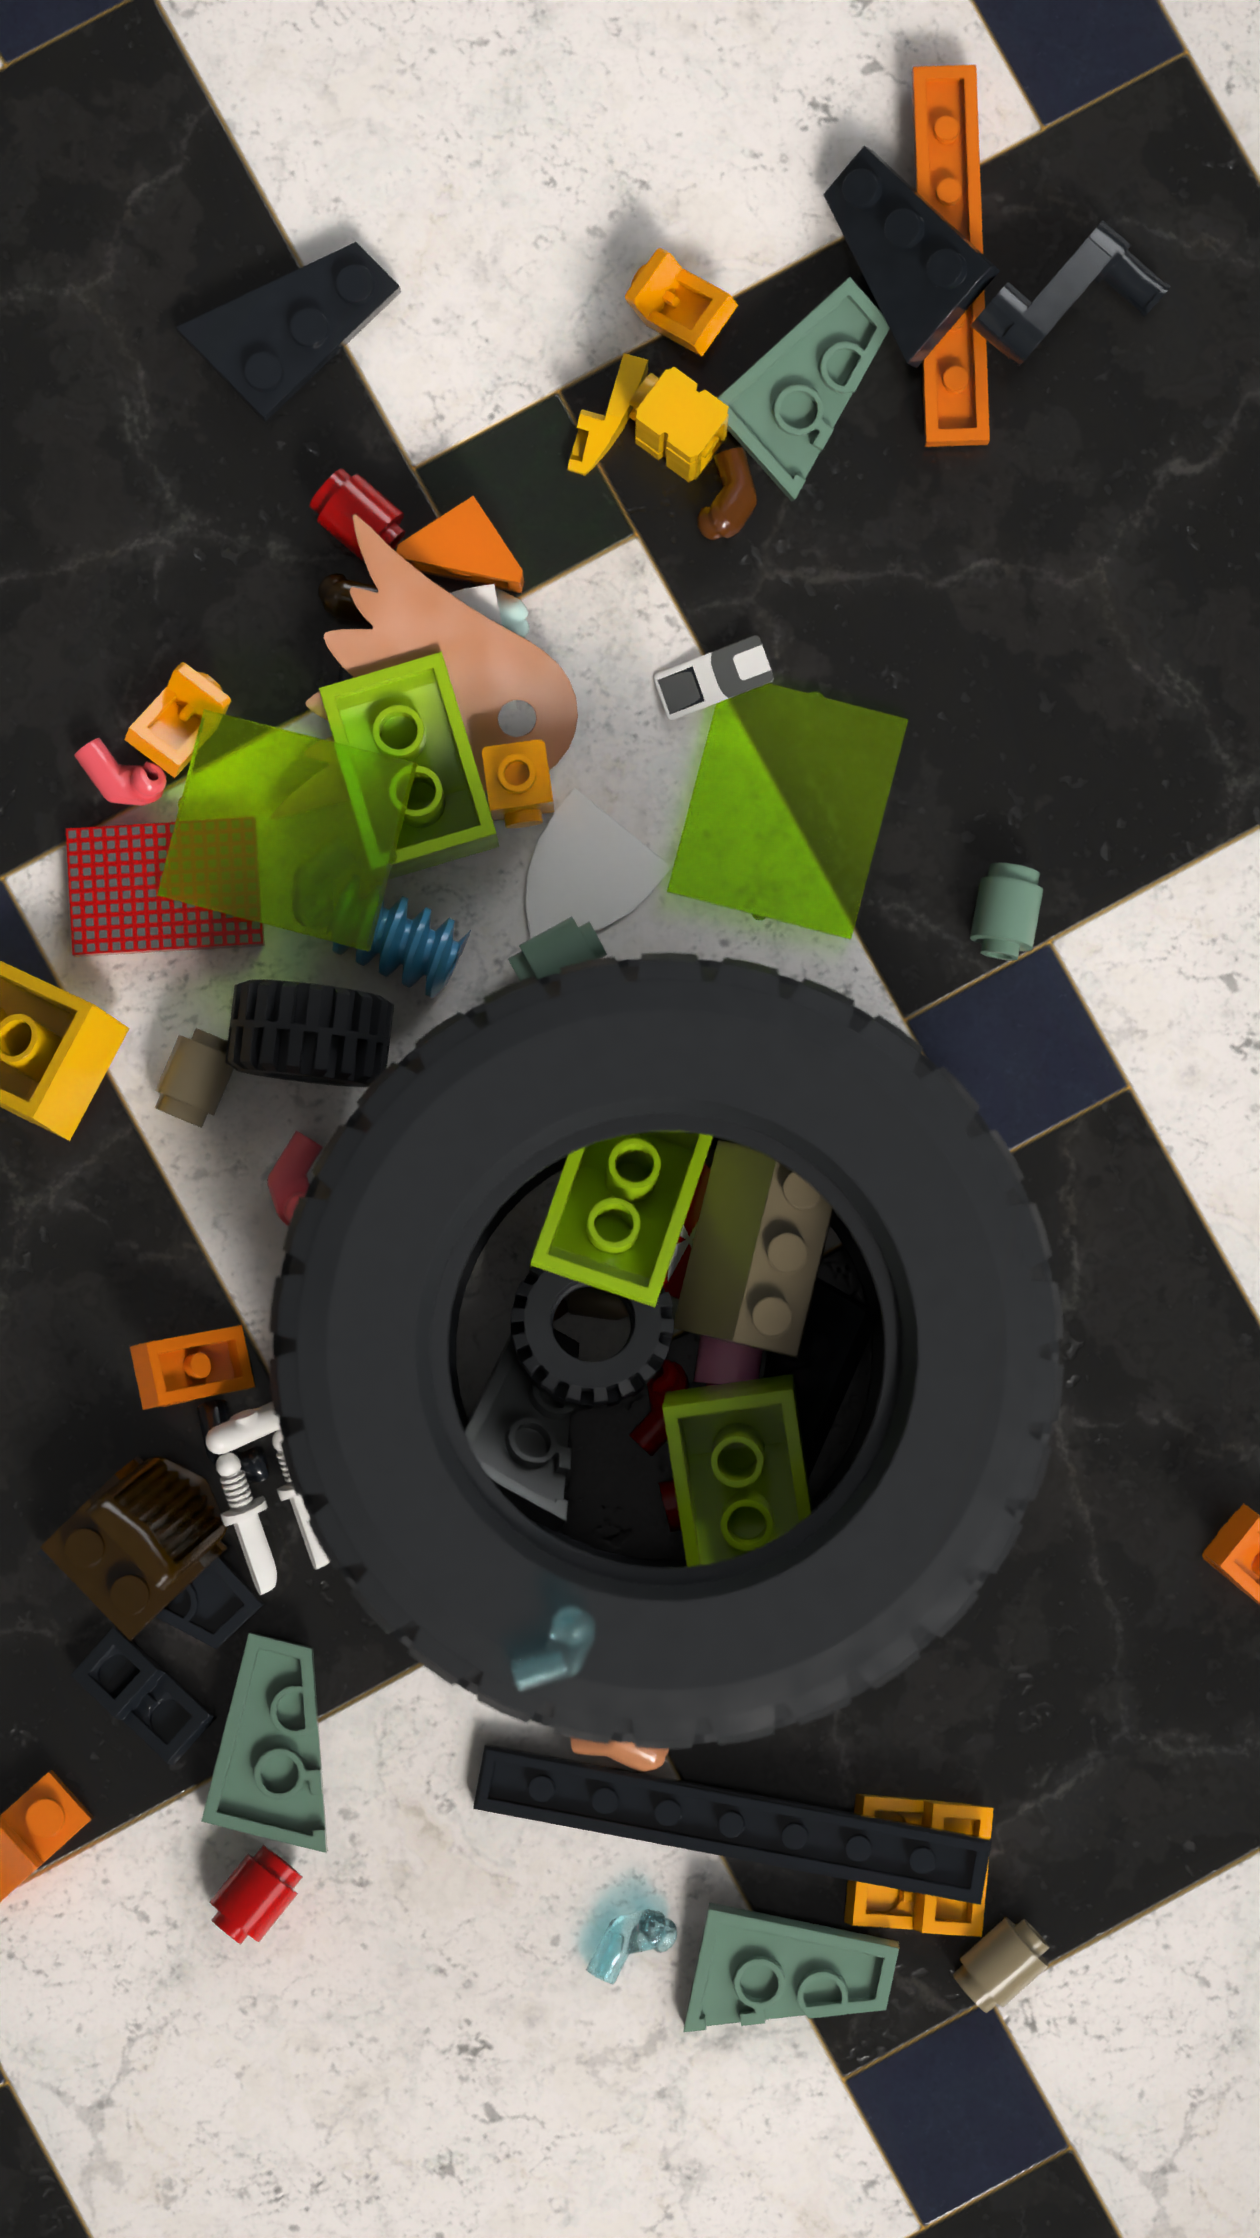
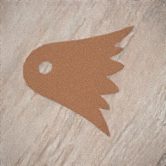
M353 514L358 545L378 592L356 587L350 588V594L356 607L373 626L372 629H338L325 632L324 640L327 647L340 665L353 677H358L442 652L484 791H487L482 750L487 746L541 739L545 742L549 770L557 765L570 747L578 720L576 695L569 678L560 665L529 640L472 609L427 578L392 549L368 524L356 514ZM319 691L306 701V706L318 716L328 720ZM514 700L529 703L536 713V722L533 729L526 735L519 737L506 734L500 728L498 722L501 708ZM333 736L320 741L306 752V757L329 762L331 766L315 775L292 794L273 815V820L295 816L327 806L352 802Z

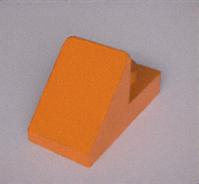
M242 1325L130 1346L143 1410L171 1406L255 1387Z
M1243 1504L1228 1522L1221 1527L1218 1534L1204 1550L1202 1557L1260 1605V1515Z
M52 1770L45 1774L0 1815V1902L94 1818Z

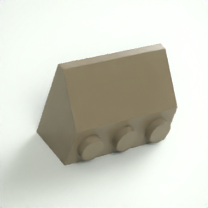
M718 1140L674 1318V1329L798 1359L834 1212L831 1205L810 1184L781 1163L744 1145Z

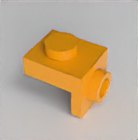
M658 248L647 264L639 268L633 277L631 287L625 294V300L646 326L700 356L704 355L738 306L729 293L683 269L673 255L662 248Z
M181 662L173 670L167 687L129 727L124 740L175 778L220 729L231 699L222 691L220 685L211 676L203 672H197L186 663Z
M537 739L483 748L482 759L489 808L493 821L504 819L506 828H524L542 824V814L555 812L546 746L543 740Z

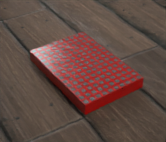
M256 817L66 828L72 955L74 957L265 946L258 819Z

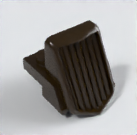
M137 1455L131 1462L115 1473L40 1548L129 1640H132L228 1548L221 1541L226 1533L227 1526H224L220 1516L222 1513L207 1479L164 1457L155 1456L143 1461Z

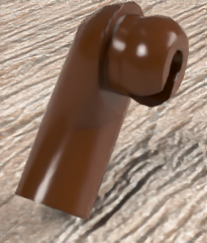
M743 447L725 450L714 455L722 489L713 500L711 507L702 508L697 516L698 528L707 539L716 540L722 536L730 538L739 533L756 507V490Z

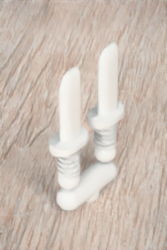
M273 1402L256 1409H248L236 1413L230 1417L229 1421L209 1430L205 1438L206 1446L212 1453L222 1454L216 1461V1470L221 1475L220 1482L228 1505L231 1507L220 1514L224 1526L234 1524L250 1574L259 1595L271 1591L277 1582L275 1562L258 1515L259 1512L264 1511L268 1506L264 1496L253 1499L247 1478L244 1477L245 1472L241 1471V1461L234 1453H228L234 1449L275 1432L272 1437V1445L278 1451L276 1457L278 1458L281 1470H283L284 1480L287 1482L276 1489L279 1499L281 1501L290 1499L313 1567L317 1570L330 1562L308 1523L310 1516L304 1506L301 1495H296L286 1469L280 1445L283 1437L280 1429L279 1415H274Z

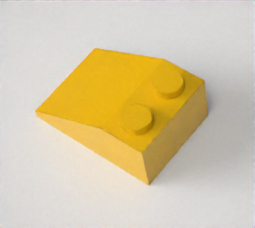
M0 961V1107L70 1141L130 1028L93 1003Z

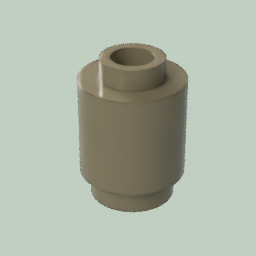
M197 1028L191 1039L179 1035L155 1090L161 1093L155 1108L202 1128L207 1115H215L234 1068L225 1063L228 1041Z
M1005 1917L960 1958L963 1965L953 1973V1977L972 2001L985 2013H988L997 2004L1001 2007L1007 2005L1049 1967L1042 1954L1050 1947L1026 1919L1021 1920L1015 1925Z

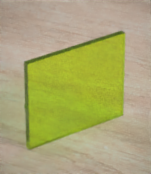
M771 683L716 703L667 893L752 914V917L759 921L767 918L851 940L908 719L828 699L817 691L809 694Z
M204 709L183 794L178 800L179 810L157 895L370 951L391 867L397 858L396 847L418 763Z

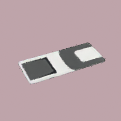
M757 635L672 667L654 676L656 687L669 720L678 719L768 684L774 679L761 640Z

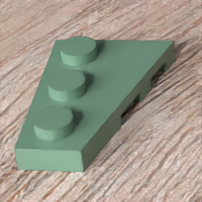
M850 277L840 284L717 397L729 406L727 430L791 501H794L799 494L816 458L825 447L837 420L852 393L857 389L890 329L880 310Z
M254 1632L249 1633L201 1822L327 1853L313 1647Z
M709 1902L683 2032L706 2030V2026L740 2022L741 2026L765 2024L767 2019L803 2015L810 2019L886 2010L899 1952V1941Z

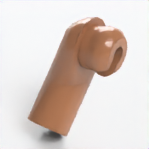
M573 1737L570 1739L572 1751L576 1755L607 1756L640 1773L651 1772L660 1768L669 1753V1749L639 1748L635 1746V1743L610 1740L608 1744Z

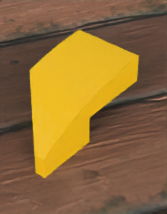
M623 353L606 416L581 410L577 424L578 432L567 467L568 471L582 475L589 473L620 436L634 408L629 402L647 377V359Z

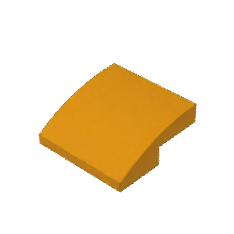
M856 1794L854 1813L991 1838L994 1808L945 1801ZM988 1867L981 1905L848 1880L844 1923L852 1926L912 1929L920 1933L982 1937Z

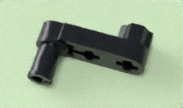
M1102 220L1033 302L1007 282L971 324V327L1019 368L1093 280L1099 283L1103 279L1139 310L1143 317L1151 311L1171 285L1162 281L1128 251L1131 244Z

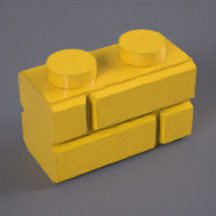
M675 367L669 370L666 369L660 378L650 373L638 387L629 402L634 407L629 417L636 422L635 443L657 460L665 457L666 466L688 482L694 479L697 480L726 441L729 406L706 389L700 393L697 392V383Z

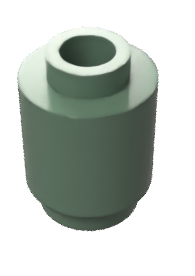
M991 863L989 865L988 876L980 879L970 934L972 941L981 944V954L1001 960H1018L1019 951H1030L1033 949L1043 895V888L1038 886L1040 873L1037 870L1010 863Z
M571 916L520 944L521 952L508 958L520 981L532 976L538 980L548 975L560 973V967L587 960L600 959L605 957L607 953L591 923L587 922L578 927Z

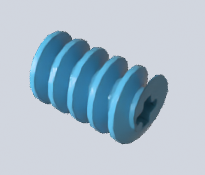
M356 874L348 885L328 930V935L334 932L332 951L342 955L354 943H357L356 962L362 966L368 964L379 953V973L388 977L402 964V984L410 988L425 975V995L432 999L435 998L445 988L465 948L470 931L459 942L453 940L455 920L448 918L436 931L430 929L432 909L427 907L413 920L408 919V898L404 896L390 909L385 908V887L381 885L367 898L361 896L362 876Z

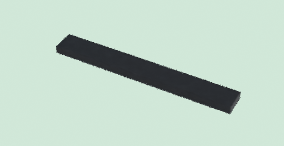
M490 1744L484 1745L473 1809L979 1905L982 1902L992 1844L991 1838Z

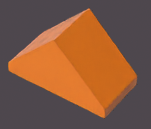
M474 495L397 546L396 552L421 573L479 585L495 584L496 588L522 593L524 584L523 570Z

